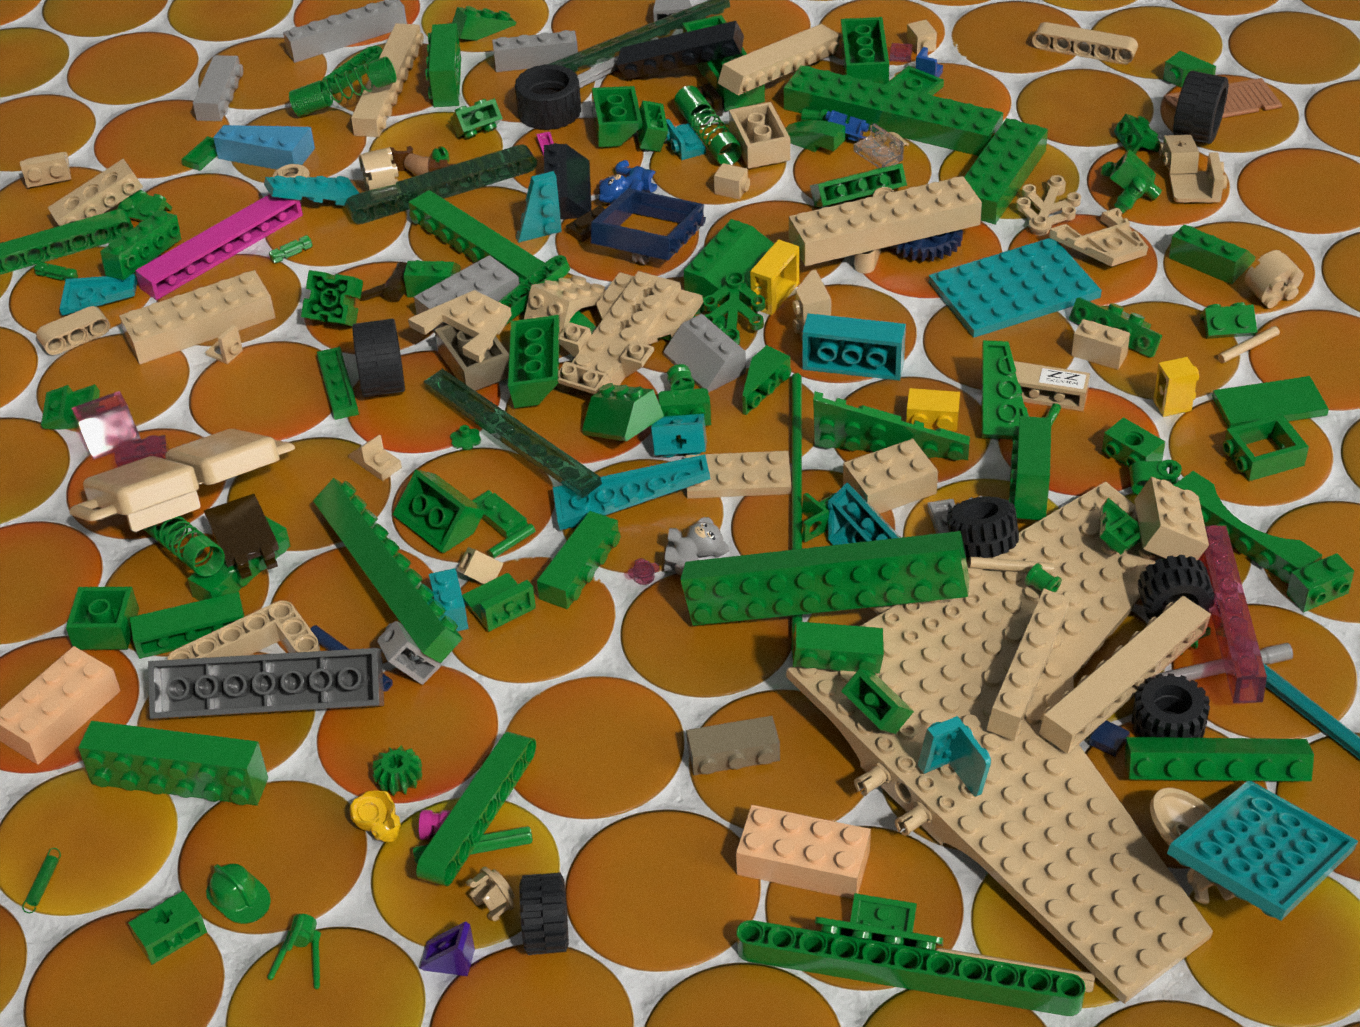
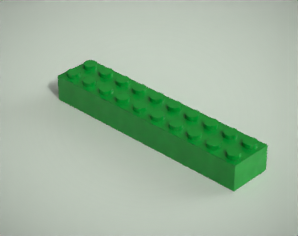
M801 65L784 87V110L801 114L804 108L819 111L828 109L830 112L835 110L836 112L848 115L846 124L849 123L852 116L866 120V123L869 124L868 130L884 134L895 132L905 139L980 156L1003 124V112L992 108H983L971 103L957 102L931 94L914 92L910 89L893 87L889 84H880L871 80L854 78L850 75L819 70L810 66Z
M961 531L686 561L680 580L692 625L695 626L968 597L970 578Z

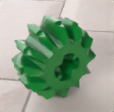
M402 745L397 750L389 747L388 753L379 752L378 760L373 761L374 782L377 786H380L382 791H390L393 796L398 791L406 794L407 788L416 789L417 781L422 780L421 759L418 755H415L412 748L405 751Z

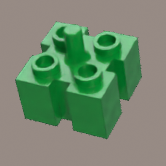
M309 270L306 289L311 290L310 299L304 298L301 317L312 321L331 322L337 325L352 327L357 322L359 310L353 307L354 300L361 298L363 280L353 276L339 274L334 276L326 272Z

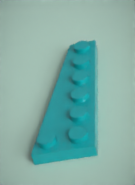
M706 455L553 487L559 529L564 530L577 527L589 511L605 516L710 480Z

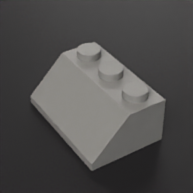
M703 314L682 323L663 351V355L674 365L684 364L688 366L695 384L699 388L707 389L708 393L746 374V351Z

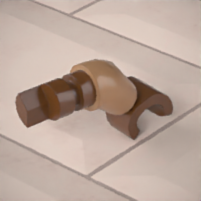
M411 146L406 147L407 151H396L393 147H390L393 156L391 163H396L398 171L408 170L421 178L436 176V173H440V176H459V164H448V160L443 159L436 162V159L413 154Z

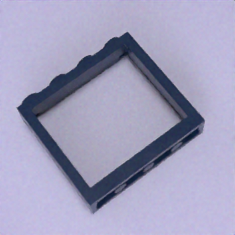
M628 188L592 221L591 243L669 260L696 234L700 227L704 226L706 217H704V204ZM633 213L680 223L668 236L620 226Z

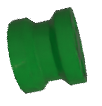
M677 364L667 371L666 376L671 390L694 389L695 382L688 366Z

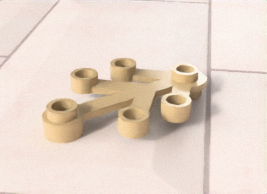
M1054 175L1048 180V194L1044 202L1036 194V187L1034 185L1026 184L1022 188L1023 197L1017 200L1016 209L1029 219V228L1034 235L1044 236L1049 233L1053 224L1075 218V207H1078L1081 203V195L1079 193H1069L1066 200L1054 203L1057 196L1065 193L1066 182L1062 176ZM1031 203L1040 211L1039 215L1030 208ZM1062 210V213L1049 217L1051 213Z

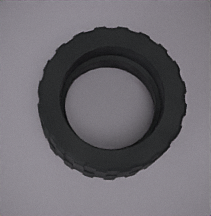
M544 64L525 70L516 79L515 93L518 117L527 126L539 130L559 129L573 123L580 116L579 78L573 70L556 64Z
M1190 71L1187 74L1175 111L1174 135H1191L1194 141L1211 144L1214 141L1227 100L1229 87L1227 77L1197 71Z
M392 318L353 324V342L362 395L364 397L404 392L405 383L395 320Z

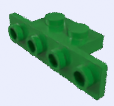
M1081 297L1076 298L1069 316L1071 321L1080 324L1085 319L1129 332V348L1148 357L1155 356L1162 335L1150 329L1152 324L1145 322V317L1136 313L1128 314L1123 311L1124 308L1114 303L1098 306Z

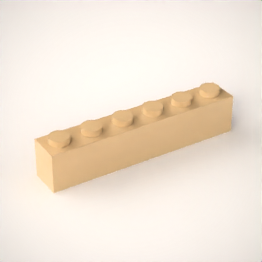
M1043 589L992 707L987 731L1015 740L1064 623L1071 598Z

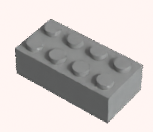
M489 255L414 296L416 313L418 315L473 290L499 302L519 285V277ZM442 322L432 331L435 332V329L446 326L448 324Z

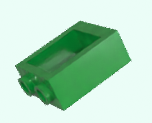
M1283 414L1228 428L1225 441H1223L1225 454L1231 457L1238 471L1242 472L1248 481L1305 466L1309 446ZM1272 438L1281 450L1255 457L1246 444Z

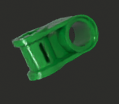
M1174 460L1137 461L1132 463L1129 467L1132 492L1138 495L1151 477L1170 481L1174 485L1179 481L1178 477L1182 470L1181 465Z

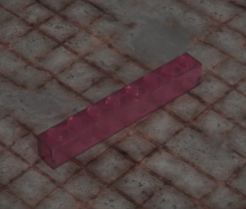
M1217 525L1205 526L1209 546L1198 560L1206 566L1215 594L1214 605L1210 608L1232 700L1233 703L1263 702L1267 676L1227 527Z

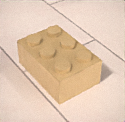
M771 102L729 110V130L742 146L741 156L748 168H758L790 160V137Z
M914 439L843 463V486L846 483L850 484L879 514L937 494L938 470Z
M1151 477L1135 498L1143 549L1164 558L1172 555L1173 557L1185 555L1186 558L1189 556L1195 557L1197 561L1209 546L1199 497L1190 490H1183L1173 486L1169 481Z

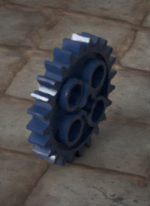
M961 229L891 246V249H896V254L903 252L904 258L909 255L912 256L913 261L917 257L921 258L922 262L925 261V258L934 261V257L942 260L943 254L951 256V251L957 252V247L961 246L963 231Z

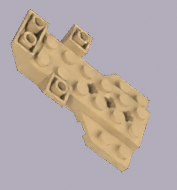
M640 271L635 276L619 272L596 303L602 321L591 335L590 328L569 322L559 335V344L575 358L571 363L565 361L559 370L558 383L592 394L599 392V388L608 383L620 385L625 377L644 366L654 351V347L649 346V344L658 342L657 338L669 334L673 337L682 323L694 317L703 304V296L681 290L680 282Z

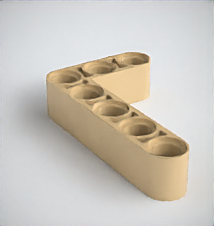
M278 601L172 651L167 660L252 655L279 641L288 653L320 651L317 637L295 607L288 601Z

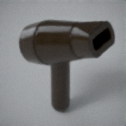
M398 262L386 283L361 292L359 300L366 301L383 294L389 301H399L406 292L404 272L407 263Z

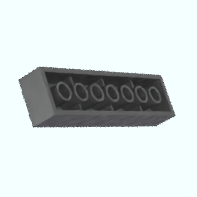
M379 648L148 661L150 719L384 706L382 649Z

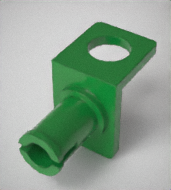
M808 493L803 494L802 512L809 518L803 522L802 540L804 542H808L828 531L830 512L828 501L836 493L819 502ZM815 523L817 528L813 532H809L811 526Z

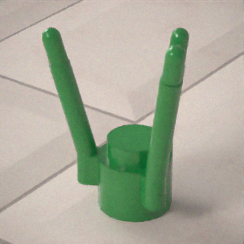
M297 914L293 917L290 930H288L286 939L268 974V980H273L287 951L292 950L293 945L306 947L311 942L314 988L316 990L320 988L319 941L321 932L315 930L317 921L314 917L308 914Z

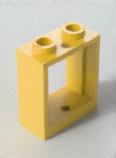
M778 239L750 271L751 290L765 298L766 307L760 312L773 315L799 285V246Z

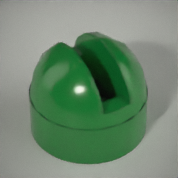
M439 146L438 149H433L431 156L432 159H436V162H439L440 159L450 161L446 148Z

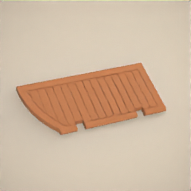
M1262 78L1230 83L1222 118L1259 112L1261 107L1264 111L1282 108V104ZM1180 92L1167 94L1163 97L1166 103L1174 110H1176Z

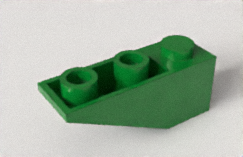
M466 6V8L457 7L452 23H457L460 39L476 41L515 26L517 23L506 11L499 10V12H493L487 8L477 10L471 6Z
M766 345L752 357L742 395L744 415H747L753 408L758 407L764 398L772 394L783 381L790 377L789 355Z

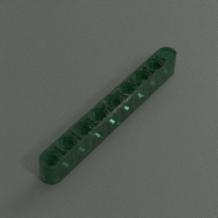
M526 145L513 146L398 181L394 185L350 196L345 202V208L353 222L364 224L409 210V201L428 190L445 199L529 173L536 168L537 159Z

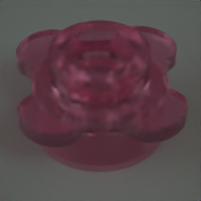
M639 558L635 560L634 567L628 570V576L634 578V581L640 585L650 584L655 579V573L659 571V565Z

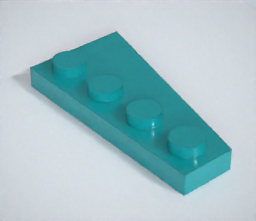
M324 176L265 177L264 186L272 197L302 200L303 196L313 202L322 203L323 199L335 201V205L345 206V202L355 203V207H364V198L349 178L344 176H338L337 178H326Z

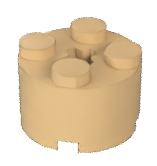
M390 147L359 155L360 170L363 172V182L368 197H377L400 191L398 179H395V177H399L396 163H391L393 156Z
M1274 250L1258 259L1260 264L1255 269L1251 266L1245 276V284L1267 308H1273L1283 299L1291 300L1299 293L1297 288L1302 281L1304 273L1286 254L1280 250Z

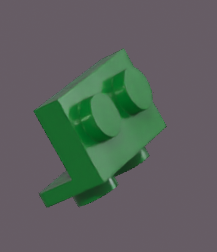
M1125 113L1116 125L1114 133L1126 151L1130 149L1136 154L1140 147L1155 152L1159 151L1161 142L1157 138L1158 134L1150 128L1149 121L1142 116L1137 118Z
M138 190L121 201L118 209L126 211L130 220L142 222L156 211H171L172 206L166 202L167 199L159 194L150 196L146 192Z
M1238 302L1221 307L1220 304H1212L1207 306L1200 314V320H1204L1206 339L1254 336L1257 334L1254 304L1245 305L1243 302Z

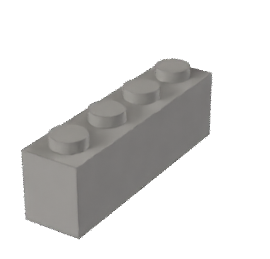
M564 30L557 33L492 39L496 72L530 69L544 64L567 65L579 63L575 31Z
M213 56L193 101L197 121H222L225 113L228 112V105L233 100V93L238 88L240 77L243 76V65L240 64L238 56Z

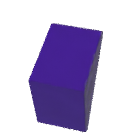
M465 921L427 941L420 968L429 972L468 976L475 951L470 924Z

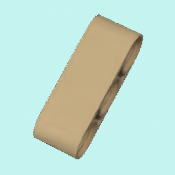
M91 306L40 327L36 337L48 354L57 355L103 336L109 331L110 323L98 307Z

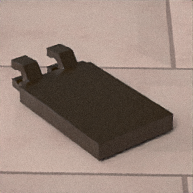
M255 494L204 510L218 546L223 549L227 567L236 565L242 579L252 576L248 562L250 559L262 556L268 570L278 567L274 551L279 550L278 542Z

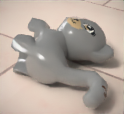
M703 517L697 523L689 526L687 536L682 538V534L677 528H669L664 572L676 573L682 576L686 561L699 560L697 556L715 555L719 557L729 552V546L723 541L721 531L714 525L711 518Z

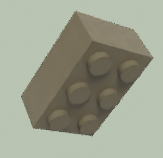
M450 325L435 329L438 352L467 394L508 379L509 353L496 336L493 339V345L490 350H486L484 353L485 358L481 363H478L463 355L462 347L474 337Z

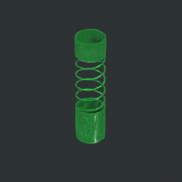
M386 56L371 61L368 65L365 63L364 68L371 81L370 90L364 87L360 72L355 67L354 72L361 85V93L359 94L354 91L348 72L345 71V79L351 88L350 97L343 93L340 79L335 74V83L341 92L340 101L333 97L331 85L326 78L324 82L319 80L289 92L291 107L295 114L301 117L330 107L333 100L340 103L343 96L351 99L353 92L360 96L362 95L363 88L371 92L373 85L377 88H382L393 84L397 79L394 66Z
M685 86L681 88L675 95L674 104L698 134L699 138L702 139L717 162L721 165L722 163L732 165L737 162L742 154V146L734 135L725 127L724 122L716 115L715 111L696 87ZM711 116H714L712 122L706 125V127L700 128V126L704 125L709 121ZM714 122H719L717 128L713 129L710 133L704 134L706 128L710 127ZM719 128H723L722 133L709 140L712 133ZM732 143L728 149L720 152L725 145Z
M181 516L164 521L158 527L156 524L143 529L199 576H212L224 564L225 554L223 549ZM192 533L188 543L180 547L182 540ZM210 547L208 555L202 561L195 563V559L203 553L204 549ZM213 548V554L210 560L202 566L195 567V565L203 563L207 558H209Z

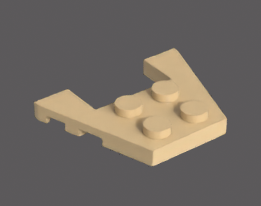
M1119 208L1102 212L1100 220L1109 226L1108 228L1082 236L1070 226L1064 224L1051 228L1048 236L1110 266L1145 256L1148 251V246L1137 231L1130 229L1128 219L1121 217L1122 211Z
M473 290L409 318L408 321L409 327L424 335L444 322L474 337L462 347L463 355L481 363L485 358L484 353L486 350H490L496 334L499 335L511 317V308Z

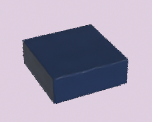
M1106 720L1092 734L1089 745L1116 757L1126 743V737H1129L1130 731Z

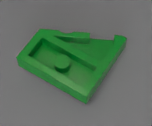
M1107 498L1101 506L1100 538L1106 542L1108 548L1122 555L1142 540L1139 523L1110 498Z

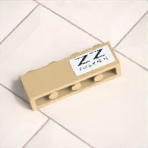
M1014 361L1017 380L1022 389L1023 402L1052 406V404L1057 403L1061 408L1084 411L1090 373Z

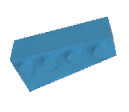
M223 125L213 137L218 159L276 170L288 164L303 165L315 149L311 127Z

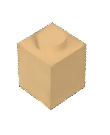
M927 20L907 24V43L917 55L923 47H927L928 52L936 50L937 32Z
M722 163L714 175V188L717 195L740 200L744 192H747L750 187L747 168Z

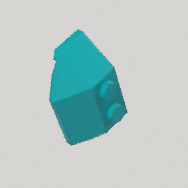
M846 483L828 501V509L830 510L828 540L833 545L901 538L850 484Z

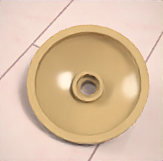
M1175 788L1159 790L1150 802V812L1154 826L1169 846L1175 839L1212 810L1194 795Z

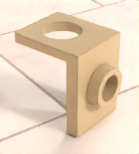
M232 325L220 335L218 341L205 352L206 356L228 364L240 354L243 349L237 326ZM220 348L221 354H217L215 351Z

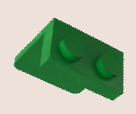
M707 389L659 392V404L664 417L704 414L705 426L711 425V405Z

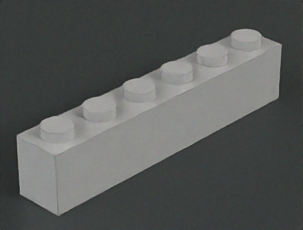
M384 0L367 4L358 9H351L339 15H331L320 21H312L301 27H293L283 32L287 54L296 63L390 33L396 23L407 24L405 7L400 0Z

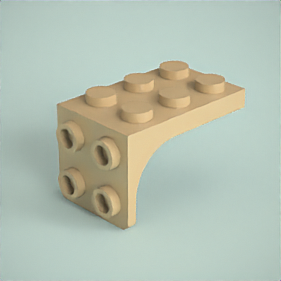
M576 275L568 279L559 278L558 281L546 280L545 283L531 285L524 319L559 315L560 335L578 310L596 305L606 291L605 287L600 284H590L586 282V278Z

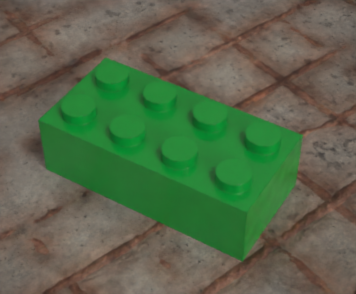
M883 17L841 19L840 41L845 75L863 80H871L880 84L888 83L889 57Z
M457 23L432 24V32L428 33L429 45H427L428 56H426L427 68L425 69L426 81H429L430 85L428 86L429 99H433L434 107L459 106L462 57Z
M1020 416L1019 426H1014L1009 502L1014 504L1016 516L1019 519L1041 520L1046 517L1050 482L1051 418Z

